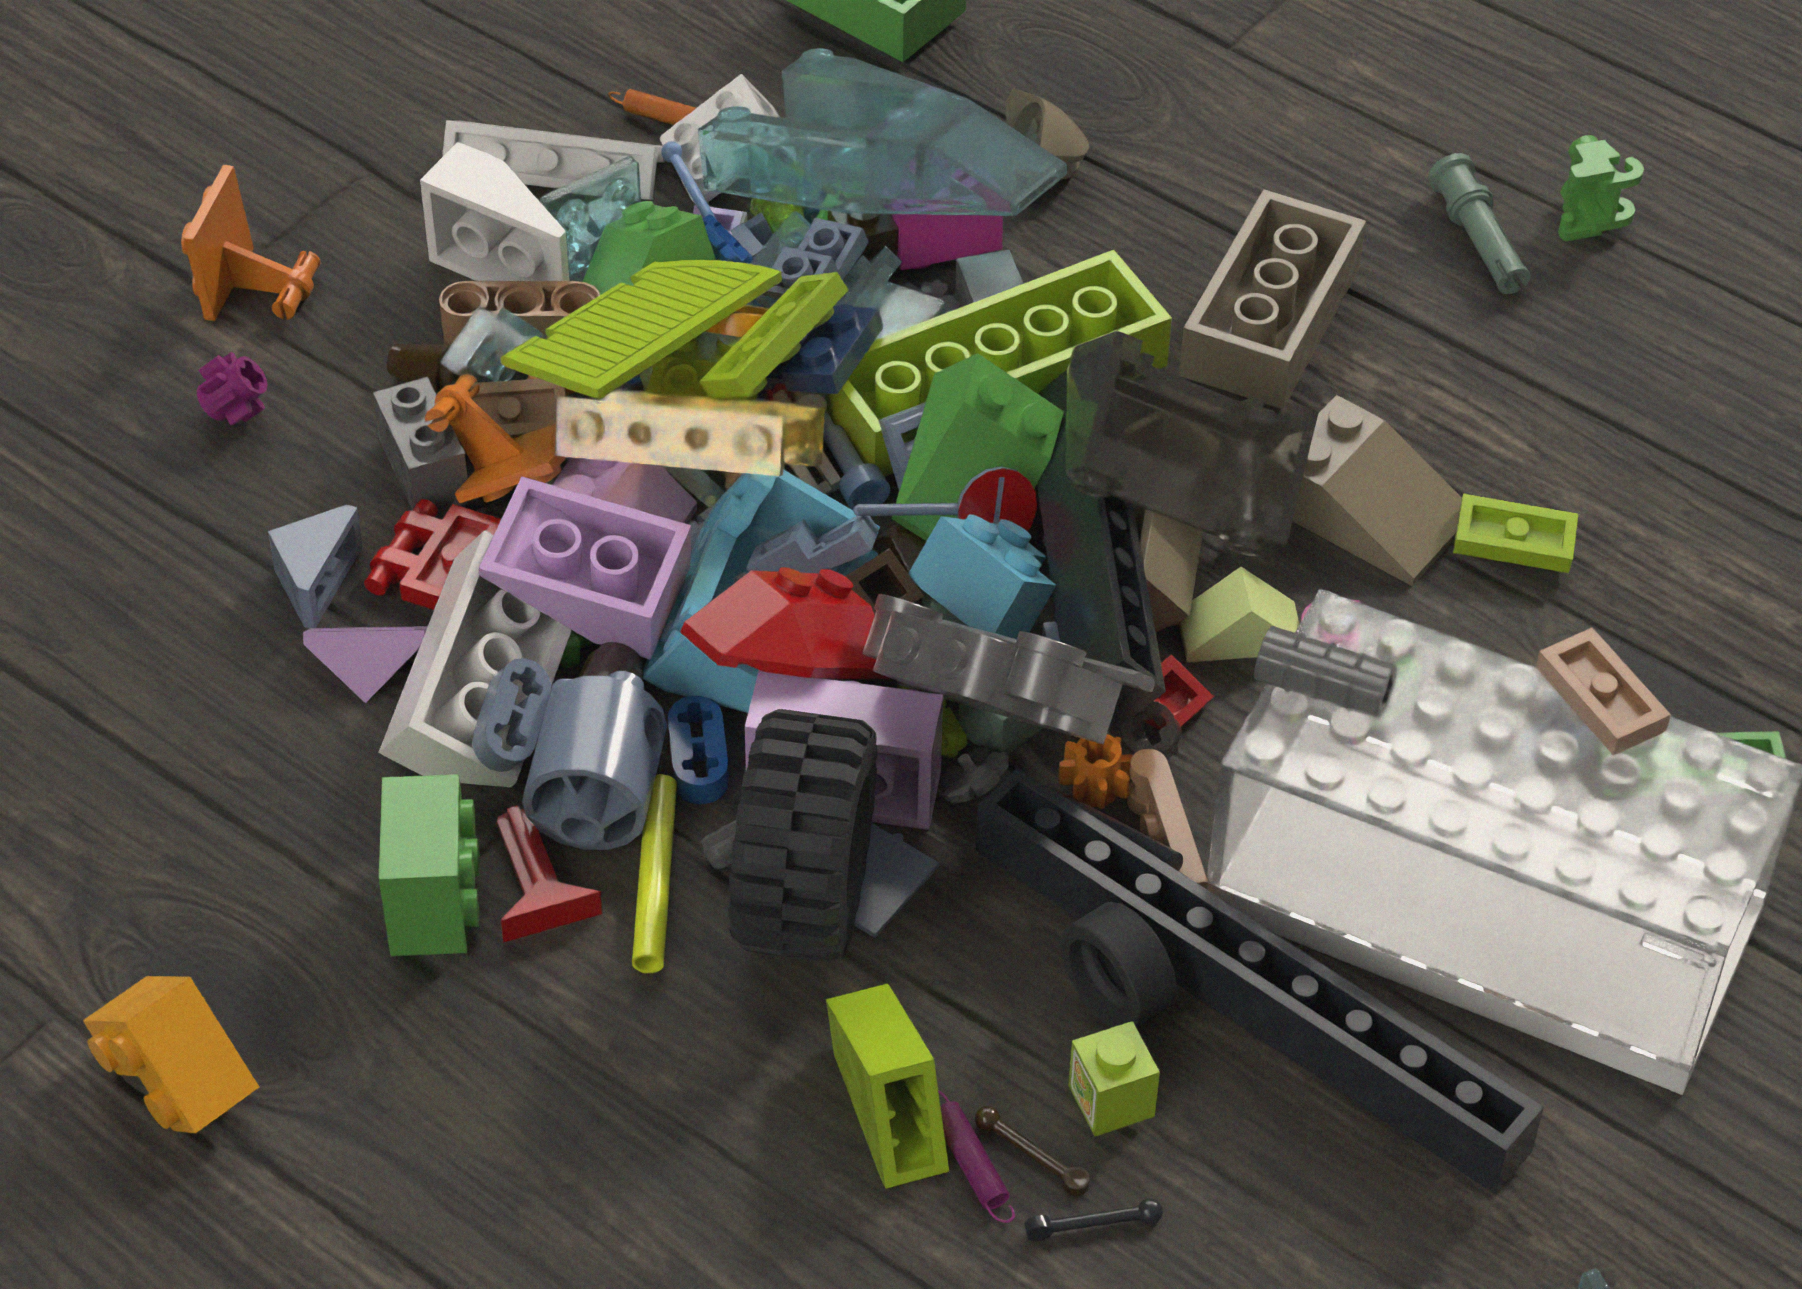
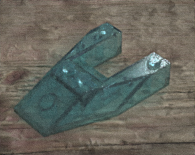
M828 49L805 51L802 53L801 58L782 70L786 118L751 113L749 108L733 106L720 110L715 118L698 129L704 190L840 213L1017 216L1067 174V164L968 98L854 58L834 56L833 52Z

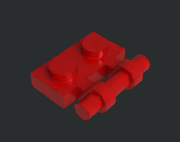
M420 499L412 511H405L394 526L396 535L390 544L381 547L371 560V572L364 581V585L372 594L381 596L385 594L391 584L402 580L400 582L402 600L434 610L454 558L484 530L494 535L501 519L452 504L443 519L436 518L438 514L436 505L427 499ZM426 544L419 555L412 554L415 548Z

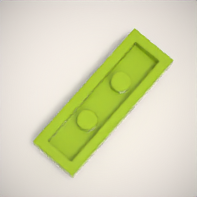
M838 272L800 276L699 381L710 399L738 398V400H745L759 393L766 386V377L778 364L792 358L801 348L799 342L813 328L822 325L834 314L833 306L849 291Z

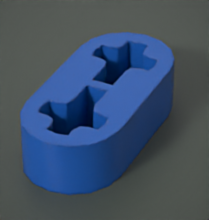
M689 696L682 698L673 704L668 714L669 745L673 778L677 782L676 792L683 800L693 804L711 803L724 795L728 789L729 782L723 715L719 705L707 697ZM701 722L703 737L691 738L689 723ZM705 761L708 777L696 778L694 762Z

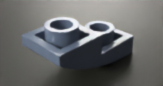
M815 218L797 249L784 246L772 266V269L781 271L782 282L762 295L779 299L800 276L838 272L843 280L869 242L863 228Z

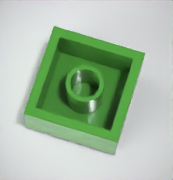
M459 774L382 777L379 884L391 956L467 953L468 927H479L478 889H471L475 886V876H480L478 838L467 839L475 837V807L473 799L462 800Z

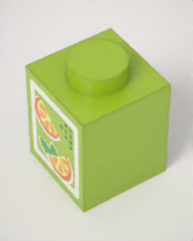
M1133 1021L1072 1041L1068 1086L1094 1137L1155 1117L1160 1071Z

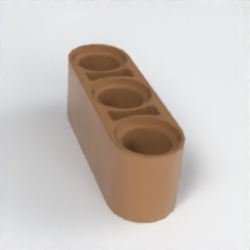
M579 281L455 282L448 285L439 297L444 344L459 345L463 352L469 353L471 356H503L534 336L547 340L546 328L595 299L600 293L593 285Z

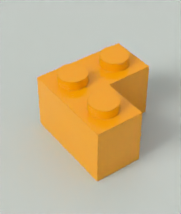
M146 976L83 1020L93 1036L88 1039L87 1043L98 1063L108 1072L114 1070L117 1075L138 1076L149 1092L144 1096L147 1109L153 1118L165 1129L171 1127L173 1131L196 1134L259 1088L256 1080L191 977Z

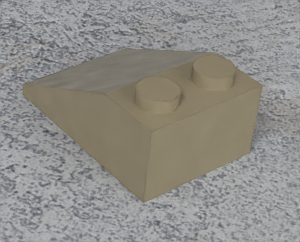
M1336 395L1273 459L1267 508L1413 586L1454 542L1462 497L1385 420Z

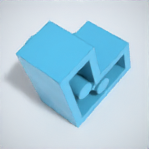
M968 515L966 520L941 516L908 573L918 587L967 626L1014 639L1018 638L1019 631L1030 632L1056 587L1055 583L1039 572L1046 556L1028 543L1031 535L1025 529L1005 519H1001L998 524H994L975 515Z

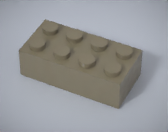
M1263 189L1183 328L1179 376L1284 409L1360 269L1366 221Z

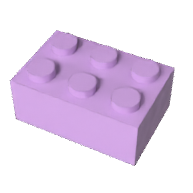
M758 671L745 724L746 770L749 761L748 755L751 744L755 740L758 724L761 723L764 715L774 710L786 709L864 720L874 729L877 735V779L872 822L930 829L941 774L943 694L922 692L916 689H898L861 684L856 681L803 678Z

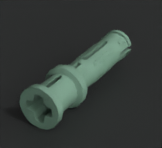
M1454 153L1445 156L1436 162L1429 172L1428 181L1435 192L1443 195L1447 202L1446 213L1450 220L1457 225L1464 226L1495 280L1498 290L1503 294L1518 292L1521 288L1513 275L1517 274L1521 283L1526 286L1530 280V272L1522 263L1492 211L1493 195L1487 186L1479 184L1474 175L1475 165L1468 155Z

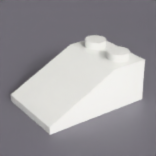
M457 142L420 180L429 261L476 281H569L566 231L503 160Z

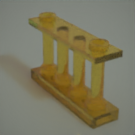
M615 389L600 400L559 396L557 397L555 456L782 476L784 464L822 465L825 407L727 398L711 400L710 397L622 389Z

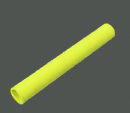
M657 774L655 777L648 813L642 829L632 966L642 973H656L664 967L677 791L676 780L664 774Z

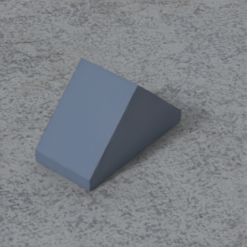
M344 505L268 531L274 570L304 627H317L363 548L358 510L354 506Z

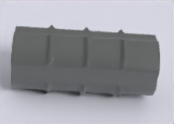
M1271 626L1262 641L1256 659L1254 678L1257 681L1282 688L1287 693L1291 691L1313 698L1317 703L1323 701L1345 708L1348 713L1354 711L1381 719L1389 704L1395 686L1398 667L1396 664L1368 656L1366 652L1358 653L1339 647L1334 642L1329 644L1307 637L1303 632L1297 634Z

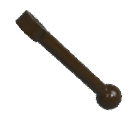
M982 1106L977 1110L974 1120L980 1130L996 1132L1063 1180V1188L1068 1194L1080 1196L1087 1192L1090 1175L1084 1168L1078 1166L1068 1168L1000 1120V1114L996 1108Z

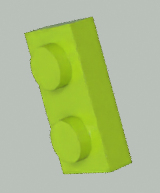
M1463 494L1453 553L1569 573L1574 555L1578 514Z

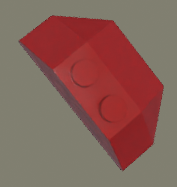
M781 567L779 571L751 570L687 619L680 630L682 635L719 666L737 668L738 664H746L763 672L803 678L890 679L873 671L876 659L862 654L875 616L871 605L852 591L853 583L847 577L829 569H821L819 573H801L787 567Z

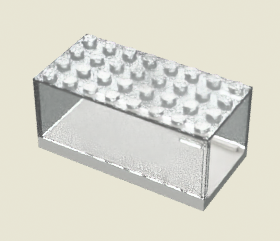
M1320 589L1295 633L1300 634L1303 632L1307 637L1329 644L1334 642L1339 647L1358 653L1366 652L1368 656L1396 664L1398 667L1397 677L1389 704L1382 718L1376 719L1354 711L1348 713L1345 708L1323 701L1317 703L1313 698L1291 691L1287 693L1284 689L1269 684L1265 685L1221 762L1207 872V890L1281 937L1683 1095L1762 912L1802 785V765L1670 717L1666 732L1613 756L1536 667Z

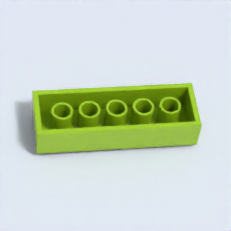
M1111 250L876 339L838 394L824 393L827 401L826 410L833 423L844 428L863 463L877 465L884 477L894 472L878 420L925 403L935 373L978 353L1036 393H1039L1074 363L1104 387L1110 389L1168 365L1172 317L1115 250ZM918 427L901 433L904 443L915 439Z

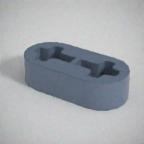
M526 658L514 659L499 670L489 683L473 733L472 745L479 761L490 770L498 772L510 771L529 757L535 748L552 685L543 667L533 660ZM515 679L523 683L522 692L528 696L518 705L514 704L518 693V686L512 683ZM507 724L510 727L506 743L512 747L509 751L501 748L502 738L496 734Z

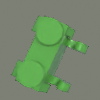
M1585 135L1576 139L1568 150L1572 160L1569 178L1563 184L1560 191L1564 200L1562 208L1564 213L1561 216L1558 233L1564 241L1602 235L1603 231L1622 228L1631 224L1635 214V207L1630 200L1620 197L1621 189L1637 186L1641 182L1644 172L1642 163L1633 157L1626 158L1624 170L1627 173L1618 172L1614 165L1619 164L1620 154L1606 140L1599 141L1593 135Z

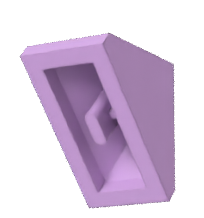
M428 626L310 628L303 632V643L366 703L419 650Z

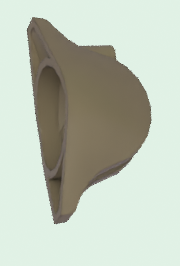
M1015 88L1012 89L1006 100L1007 159L1012 174L1033 182L1072 177L1079 167V161L1085 157L1089 149V143L1085 134L1071 117L1051 102L1039 96Z

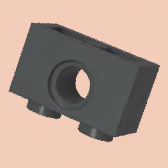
M428 377L373 392L379 441L411 509L413 510L420 499L431 501L438 510L451 507L457 499L454 493L467 480L465 453L451 424L444 431L437 432L428 427V424L433 420L425 422V414L435 405L436 397Z

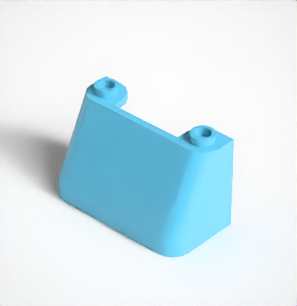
M760 456L721 496L707 516L691 552L690 569L651 660H646L642 679L663 691L686 697H707L720 706L748 713L759 670L746 664H738L737 668L717 665L680 633L684 622L749 573L746 567L755 547L803 519L818 538L855 517L856 515L853 510ZM871 549L870 552L829 570L846 576L878 556V553Z

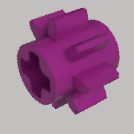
M230 352L223 358L219 355L199 369L200 374L206 381L198 386L197 399L202 409L211 418L217 421L227 419L229 424L233 426L241 420L247 422L265 409L263 402L258 397L267 390V379L262 369L252 359L245 356L237 359L235 354Z

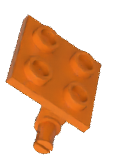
M222 166L212 186H208L205 189L202 204L194 219L185 225L182 233V251L185 255H188L193 274V292L199 297L205 320H216L233 287L279 293L272 305V311L281 319H284L286 315L287 320L294 317L300 301L308 299L314 288L312 278L321 264L319 257L315 253L309 251L307 256L306 251L300 252L294 267L291 269L252 252L254 247L234 166Z
M468 374L460 376L454 385L443 387L435 397V405L425 414V422L433 420L428 424V427L433 431H444L451 424L475 468V471L454 493L459 504L481 496L485 502L496 500L509 493L519 483L521 476L543 483L552 480L561 473L562 468L560 464L566 457L575 452L582 438L597 422L591 411L512 438L472 400L479 393L480 385L472 386L477 379Z

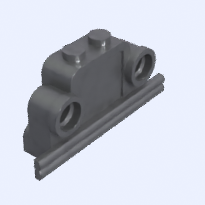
M878 594L874 606L876 613L862 653L876 659L874 672L895 679L897 684L906 688L943 694V699L1100 744H1104L1122 685L1149 692L1153 691L1155 681L1151 676L1085 658V651L1065 643L1019 631L1018 638L1014 639L943 620V614L935 610L884 594Z

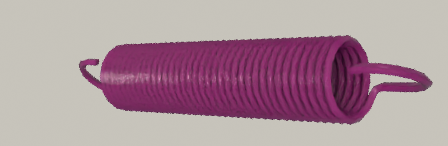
M938 1090L939 1094L946 1100V1103L940 1106L945 1140L976 1196L994 1219L1004 1223L1013 1221L1015 1212L1011 1205L1009 1207L1012 1211V1217L1008 1220L999 1219L991 1212L990 1209L1003 1205L1008 1200L1010 1193L958 1102L949 1101Z

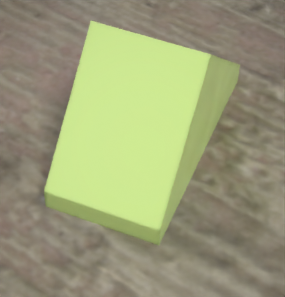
M1243 567L1238 568L1192 600L1190 616L1179 623L1187 662L1257 657L1262 641L1271 626L1297 634L1302 633L1294 601Z

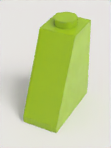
M889 984L826 999L834 1056L885 1188L949 1172L934 1058Z

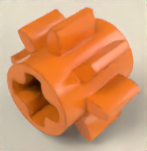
M1108 734L1104 744L1082 738L1077 744L1067 741L1065 743L1064 761L1059 762L1058 783L1061 785H1073L1072 797L1091 807L1104 809L1117 796L1124 799L1129 796L1130 762L1133 755H1122V738H1114Z

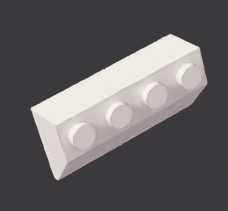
M484 530L454 558L379 753L422 776L459 774L460 783L512 787L517 781L524 761L510 771L498 772L490 770L479 761L472 745L473 733L489 683L493 676L514 659L526 658L535 661L543 667L552 685L571 629L479 575V566L494 536ZM515 679L512 683L518 686V693L514 704L518 705L528 696L522 692L523 683ZM508 724L496 733L502 738L501 748L505 751H509L512 748L506 743L510 727Z

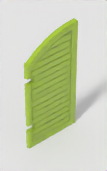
M654 261L630 277L631 282L634 284L633 286L622 282L546 328L547 340L534 336L501 356L500 361L505 367L600 400L782 282L781 271L772 268L732 261Z

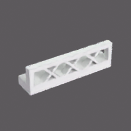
M446 120L443 156L457 142L503 160L526 185L653 200L657 162H665L661 155L663 146Z

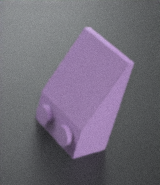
M521 476L479 566V575L593 643L599 645L607 642L622 643L634 649L640 657L651 660L690 569L691 525Z

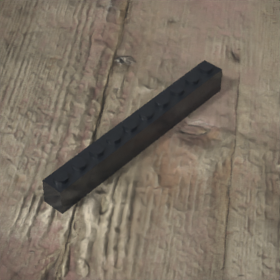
M1017 767L978 804L976 852L1078 919L1106 902L1122 903L1130 908L1153 929L1163 944L1174 968L1177 985L1495 1195L1533 1152L1544 1109L1542 1105Z

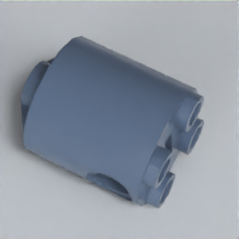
M616 671L609 676H581L575 679H560L552 685L522 803L526 816L541 833L560 844L583 850H609L629 844L642 832L648 813L667 722L663 708L651 694L643 690L644 683L640 677L630 672Z

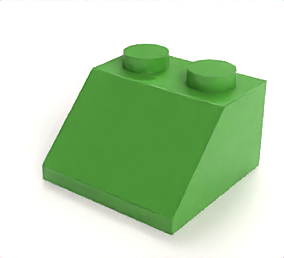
M643 201L628 206L622 211L623 218L605 225L583 282L593 285L601 295L621 282L633 286L634 284L631 282L630 277L654 261L716 260L702 216L679 211L678 207L657 206L652 201Z

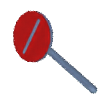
M1000 466L986 469L973 477L960 493L958 503L858 504L853 508V512L856 516L956 515L957 519L965 520L968 515H975L994 524H998L1001 519H1005L1028 531L1032 526L1037 511L1036 493L1030 480L1015 469Z

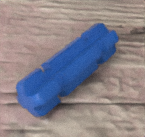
M710 214L702 218L716 260L748 264L753 262L752 255L713 215Z

